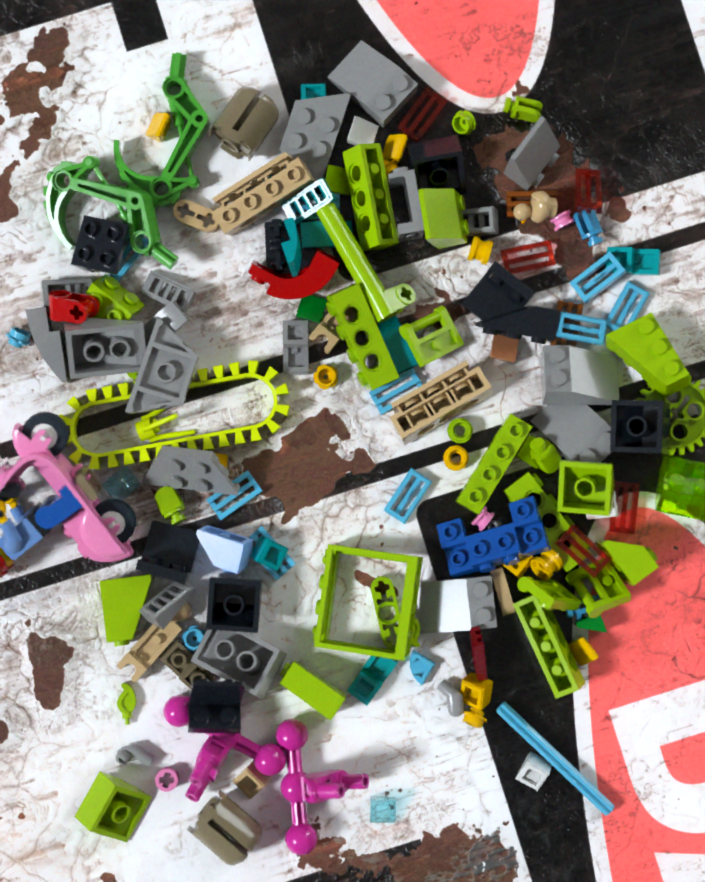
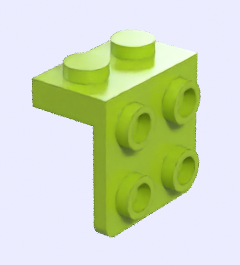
M107 274L92 282L85 293L94 296L100 306L98 314L88 318L131 320L141 313L145 307V304L139 300L137 295L127 291L119 284L118 280Z

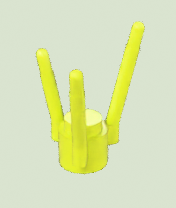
M165 409L154 410L142 416V420L135 423L137 433L142 442L149 439L153 443L162 439L195 434V430L157 434L161 432L160 425L178 417L177 414H172L160 420L153 418Z

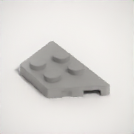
M349 93L295 100L279 150L282 153L287 152L293 159L300 158L303 160L315 181L324 178L351 97Z
M156 319L125 410L128 414L180 407L184 404L199 356L161 319Z
M162 445L157 457L152 461L149 470L145 472L142 484L168 486L174 489H188L238 496L240 485L232 483L228 478L230 472L219 462V458L213 451Z

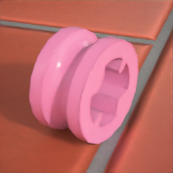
M570 210L564 211L549 220L550 223L555 224V232L575 222L574 218L570 217Z
M484 506L471 524L473 526L478 525V530L482 531L495 513H489L487 507Z
M172 767L160 769L155 777L157 788L164 792L173 790L179 782V774ZM165 773H170V778L174 777V781H171L169 786L164 785V781L161 782L160 777H164Z

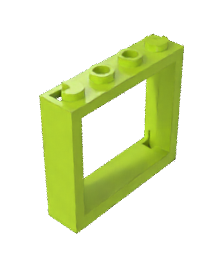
M328 544V548L325 549V556L322 558L325 570L319 580V589L322 590L321 599H318L315 608L318 621L312 631L314 633L313 640H315L314 647L402 661L409 660L423 557ZM340 553L407 563L395 649L329 639Z

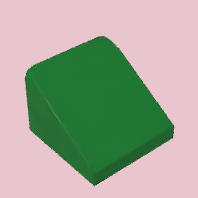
M312 295L301 298L296 318L317 324L321 323L328 300Z
M587 615L573 622L574 626L578 628L607 632L601 615L596 618H590Z

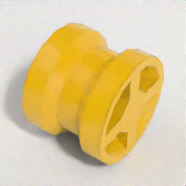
M474 236L467 260H478L482 265H487L494 241H482L478 236Z
M552 549L541 553L540 557H534L530 562L535 575L545 581L552 577L553 572H558L563 567L560 556Z

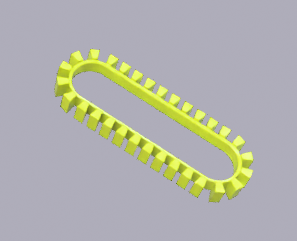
M248 360L249 373L240 374L239 362L228 364L233 376L225 377V367L223 365L214 366L213 370L217 379L209 380L208 368L197 369L201 381L193 383L192 377L189 389L245 378H255L263 381L269 386L273 394L274 404L271 413L264 421L256 425L105 453H92L81 445L76 432L78 420L91 407L129 400L131 395L130 383L117 384L121 393L119 397H115L114 386L101 387L105 396L103 400H99L98 389L85 390L90 402L82 405L79 398L73 396L67 402L69 406L76 410L72 419L62 414L59 417L65 421L67 426H70L67 446L74 443L77 447V450L69 458L78 464L82 462L85 455L92 456L89 468L102 470L101 458L108 457V468L112 469L122 467L117 456L120 454H124V465L137 464L133 452L140 451V462L153 461L149 449L156 448L157 457L162 445H172V447L181 448L180 443L187 442V448L199 450L196 440L203 439V450L209 451L215 449L212 437L219 436V448L231 446L228 434L235 433V445L247 443L243 432L250 430L251 442L263 441L258 429L267 425L273 435L281 429V426L272 421L276 412L288 417L290 405H278V396L290 394L286 383L274 389L270 382L279 373L271 366L264 377L257 374L260 364L258 361Z

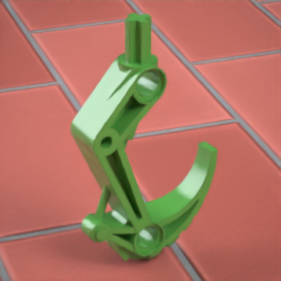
M179 52L172 53L169 76L165 77L162 90L169 103L174 127L178 128L180 138L161 176H144L128 168L121 155V143L119 140H114V159L121 182L126 184L127 188L148 192L152 196L154 209L157 210L160 207L175 205L180 200L182 193L188 189L196 190L200 187V180L194 175L190 158L210 127V121L206 112L189 89L188 81L184 79L187 55ZM173 86H180L181 92L177 95H170L169 89ZM183 118L187 121V124H186L184 130H183V127H182V126H184ZM187 165L189 172L188 178H179L180 174ZM167 185L168 192L165 195H157L156 189L158 186Z
M87 156L84 158L83 163L80 164L72 161H61L60 165H57L52 171L48 172L46 178L49 184L43 188V195L46 196V201H43L44 208L47 209L46 216L56 236L69 250H74L76 243L71 239L67 231L65 214L70 200L78 191L116 205L121 213L119 217L123 223L130 226V244L135 252L143 253L148 258L153 256L169 270L177 264L179 257L161 244L162 239L160 238L153 199L148 192L107 183L98 168L100 160L96 156ZM94 170L100 181L88 179L89 174ZM66 175H68L70 179V183L68 186H66L64 182V178ZM144 235L149 239L147 248L142 243Z

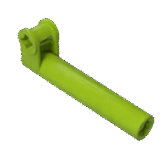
M329 203L316 212L355 283H359L368 306L378 323L399 315L404 310V307L415 302L416 294L408 284L403 283L385 290L335 203Z

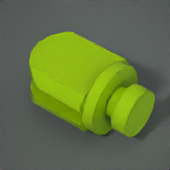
M518 95L515 96L514 101H511L512 98L506 97L503 112L508 113V111H511L510 118L535 123L541 117L540 112L542 111L543 104L540 101Z
M540 437L532 440L530 443V454L538 469L549 474L558 470L562 458L554 445Z
M168 486L160 488L155 494V503L165 520L172 519L171 523L173 526L184 522L186 517L181 513L186 509L178 492Z

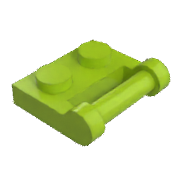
M444 306L435 308L433 313L411 324L405 323L399 327L400 335L407 341L419 367L425 366L464 345ZM437 321L441 323L442 328L418 340L416 332Z
M607 557L575 569L566 575L568 584L575 588L585 604L586 612L590 618H596L603 611L631 601L630 592ZM588 578L601 600L594 601L582 582L583 579Z
M521 577L517 582L520 591L530 592L539 600V605L547 610H578L582 604L580 599L555 579L550 578L545 581L534 580L531 577Z

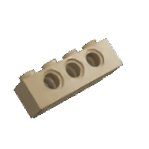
M284 152L213 197L214 202L222 206L214 210L212 214L224 234L233 236L279 207L283 202L314 183L315 180L303 160L300 158L293 159L290 154Z
M466 360L392 402L391 406L395 414L390 417V420L402 442L406 445L493 395L492 387L480 367L478 366L470 371Z

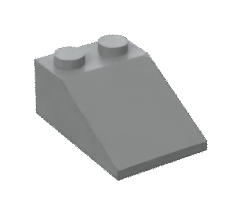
M362 40L328 76V79L342 92L351 94L350 99L382 128L411 99L418 88V83L406 72Z
M541 116L510 157L503 173L526 191L531 186L536 188L544 178L541 172L546 166L551 168L560 156L556 153L560 145L544 117Z
M87 318L81 324L64 322L70 379L139 372L146 352L143 321Z
M543 345L540 358L542 405H612V400H620L617 357L570 345Z
M547 405L530 421L568 461L601 463L611 453V427L588 405Z
M480 575L420 582L416 606L417 620L421 628L420 634L467 631L471 627L480 626V629L496 628L497 621L492 576Z
M207 629L191 662L225 680L235 679L245 682V691L264 700L288 654L248 632Z

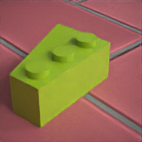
M652 312L606 334V348L611 352L614 351L624 360L626 365L634 368L642 375L646 382L665 398L689 386V373Z

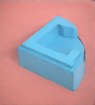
M413 649L410 656V669L417 682L423 685L436 663Z

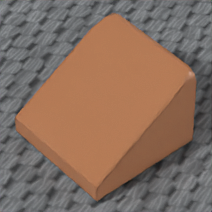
M499 334L494 335L489 359L514 364L519 339L508 338Z

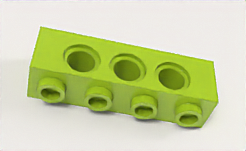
M380 143L359 144L342 152L362 251L382 250L398 244L399 239Z
M359 283L351 284L327 295V310L331 317L335 316L338 322V326H336L337 333L342 341H346L349 347L346 352L351 363H356L359 370L356 375L361 386L374 390L400 378ZM349 307H352L356 313L354 320L351 322L345 318V311ZM359 331H363L366 335V340L361 345H358L355 340V336ZM373 354L376 358V363L372 368H368L365 363L367 356Z
M511 413L507 415L455 502L479 515L532 426Z
M526 472L502 490V492L510 502L527 498L530 493L538 495L539 504L537 507L541 520L547 513L552 514L555 519L552 527L546 528L544 526L550 547L560 556L563 562L562 570L568 572L591 555V552L588 550L590 544L582 534L577 536L572 529L575 524L567 514L562 516L560 512H557L558 502L551 494L546 495L541 489L544 484L535 473L531 475L529 472ZM565 533L570 537V544L566 548H561L558 545V537Z
M530 594L513 603V606L557 699L579 690L585 684V680L553 611L540 606L539 600Z

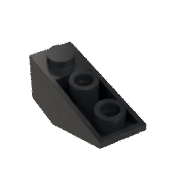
M528 305L478 321L475 326L483 327L482 333L498 335L499 330L507 332L508 338L522 340V335L531 337L530 342L546 344V340L555 341L561 311Z

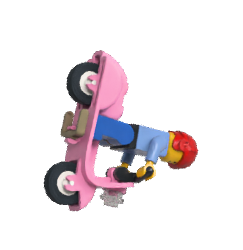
M39 412L32 415L24 425L16 423L13 428L12 438L20 458L14 465H10L7 456L3 459L0 456V528L3 532L0 535V578L6 575L8 570L14 566L13 562L15 559L40 541L60 522L63 524L61 526L63 532L67 537H73L78 544L79 552L84 558L89 557L91 560L98 562H115L132 556L134 550L130 545L131 541L129 538L133 535L136 527V515L132 507L122 500L107 499L101 502L97 498V492L101 491L103 486L88 466L82 467V463H78L73 467L61 453L66 448L69 440V430L65 421L57 414ZM34 466L57 495L46 497L42 503L39 501L25 513L22 505H18L16 502L26 486L20 476L28 467ZM6 504H9L11 507L10 512L15 520L14 523L5 516Z

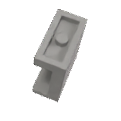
M408 167L395 168L393 173L388 175V187L402 186L404 188L410 221L397 224L399 242L422 239L424 225L414 169L408 170Z

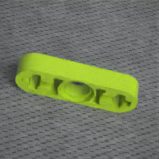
M379 576L371 583V593L383 644L389 649H395L396 644L392 645L391 641L386 640V637L390 636L389 627L383 629L382 625H390L396 621L399 624L400 612L392 581L385 576ZM379 581L389 584V589H386L387 598L392 596L393 601H384L379 605L377 604V599H382L380 591H375ZM386 605H390L395 609V616L391 620H385L380 615L381 609ZM393 626L395 633L398 634V626Z

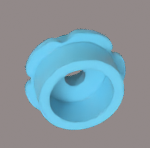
M12 327L10 332L6 333V336L9 338L8 343L17 348H23L24 345L30 344L29 338L31 334L21 328Z
M198 626L188 627L187 631L182 635L185 647L190 651H195L206 631L199 629ZM193 636L197 637L196 641L192 639Z

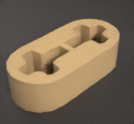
M185 199L179 200L173 207V214L176 220L186 226L208 234L215 232L219 228V224L212 214L213 210ZM185 206H189L188 209L191 213L195 214L194 217L185 215L184 218H181V213L178 211L179 208L184 209ZM209 215H212V220L215 223L214 225L209 224L207 228L204 227V222L198 219L199 216L208 218Z
M502 566L496 567L495 570L489 573L492 576V584L502 616L515 613V608Z

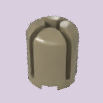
M242 87L236 91L208 133L210 137L214 134L222 142L220 148L237 159L241 156L248 157L249 162L278 121L279 111L274 101L266 94L261 98L258 97L260 90L252 87Z
M219 790L218 795L220 797L217 800L212 797L198 813L196 826L192 828L189 825L187 830L223 862L234 866L243 862L248 857L249 850L253 851L262 836V827L224 792Z

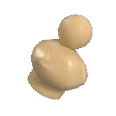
M536 191L531 194L532 198L529 206L525 203H519L513 210L515 218L520 220L522 224L529 217L533 222L541 223L547 218H554L556 216L557 199L549 197L545 191Z

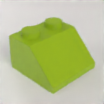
M418 189L426 240L437 249L467 243L466 235H469L470 231L467 220L463 219L462 211L466 209L463 195H459L455 189Z
M560 460L557 512L610 516L613 510L614 499L613 464Z
M598 540L595 542L625 584L634 586L659 568L655 562L658 558L649 547L645 548L640 545L608 540Z
M99 771L74 817L90 832L128 842L152 797L119 777Z

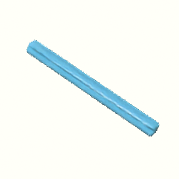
M503 702L497 707L496 712L604 815L607 816L613 811L614 804L511 706Z

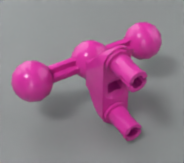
M176 695L169 698L165 703L163 715L171 726L183 727L188 725L189 697ZM205 733L209 737L197 755L194 771L189 778L191 784L185 796L193 802H198L207 785L216 780L229 751L232 749L254 759L256 769L261 774L267 776L276 775L284 769L286 764L285 752L278 744L267 743L261 746L242 736L241 733Z
M290 718L284 720L276 730L277 742L286 750L288 773L281 780L280 789L283 797L291 803L292 826L286 832L285 842L287 848L293 854L306 855L313 851L317 845L318 838L316 830L307 823L306 802L321 803L329 799H341L348 789H367L369 787L368 774H348L344 770H328L310 774L303 772L301 748L308 740V731L300 720Z

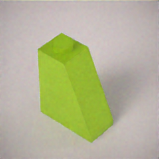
M146 574L99 581L107 643L114 642V646L129 645V640L136 638L142 619V614L139 610L147 603L154 575Z
M296 660L292 664L287 662L279 673V676L282 677L280 681L282 686L329 720L333 719L345 700V692Z

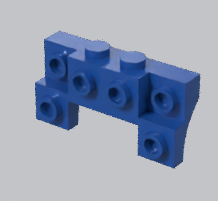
M530 496L508 503L513 523L467 536L464 522L461 518L436 525L441 548L445 551L450 576L458 578L478 571L482 573L491 572L496 569L495 566L502 564L506 566L515 565L520 562V559L550 551L548 535L541 520L535 497Z

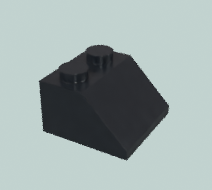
M457 135L407 144L410 169L415 171L418 189H455L459 195L467 193L463 152Z
M612 400L610 452L668 455L670 403L656 400Z
M210 577L206 629L258 633L263 580Z

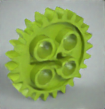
M689 375V386L676 392L678 399L675 403L669 402L667 397L665 398L649 383H647L649 391L646 389L640 390L644 399H636L666 401L670 403L671 411L679 408L686 395L689 396L688 401L677 413L680 418L673 419L669 424V455H674L676 449L679 455H684L685 447L689 452H694L693 444L702 447L703 442L701 438L705 439V388L699 389L700 380L692 384L691 375ZM690 404L695 405L698 409L696 418L688 415L687 409ZM675 425L683 428L684 434L681 439H677L673 435Z

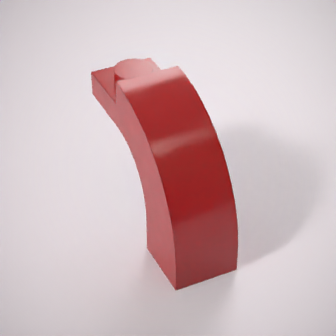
M317 248L308 265L299 271L298 276L292 277V274L278 273L255 260L252 261L248 273L251 274L250 278L262 285L265 282L269 284L266 294L280 299H300L322 289L333 277L340 264V260Z

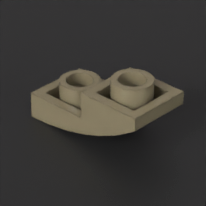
M178 639L159 656L160 660L190 689L192 681L199 679H210L213 681L215 678L212 672L191 662L194 654Z

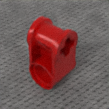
M56 290L48 293L50 320L81 324L88 317H93L99 312V302L92 295L73 293L67 290Z

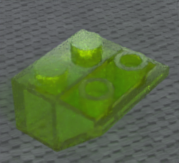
M663 455L655 493V511L705 521V463Z

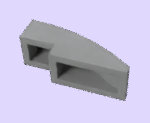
M40 307L25 310L32 337L41 356L62 382L66 384L71 383L64 333L60 330L53 331L50 309Z

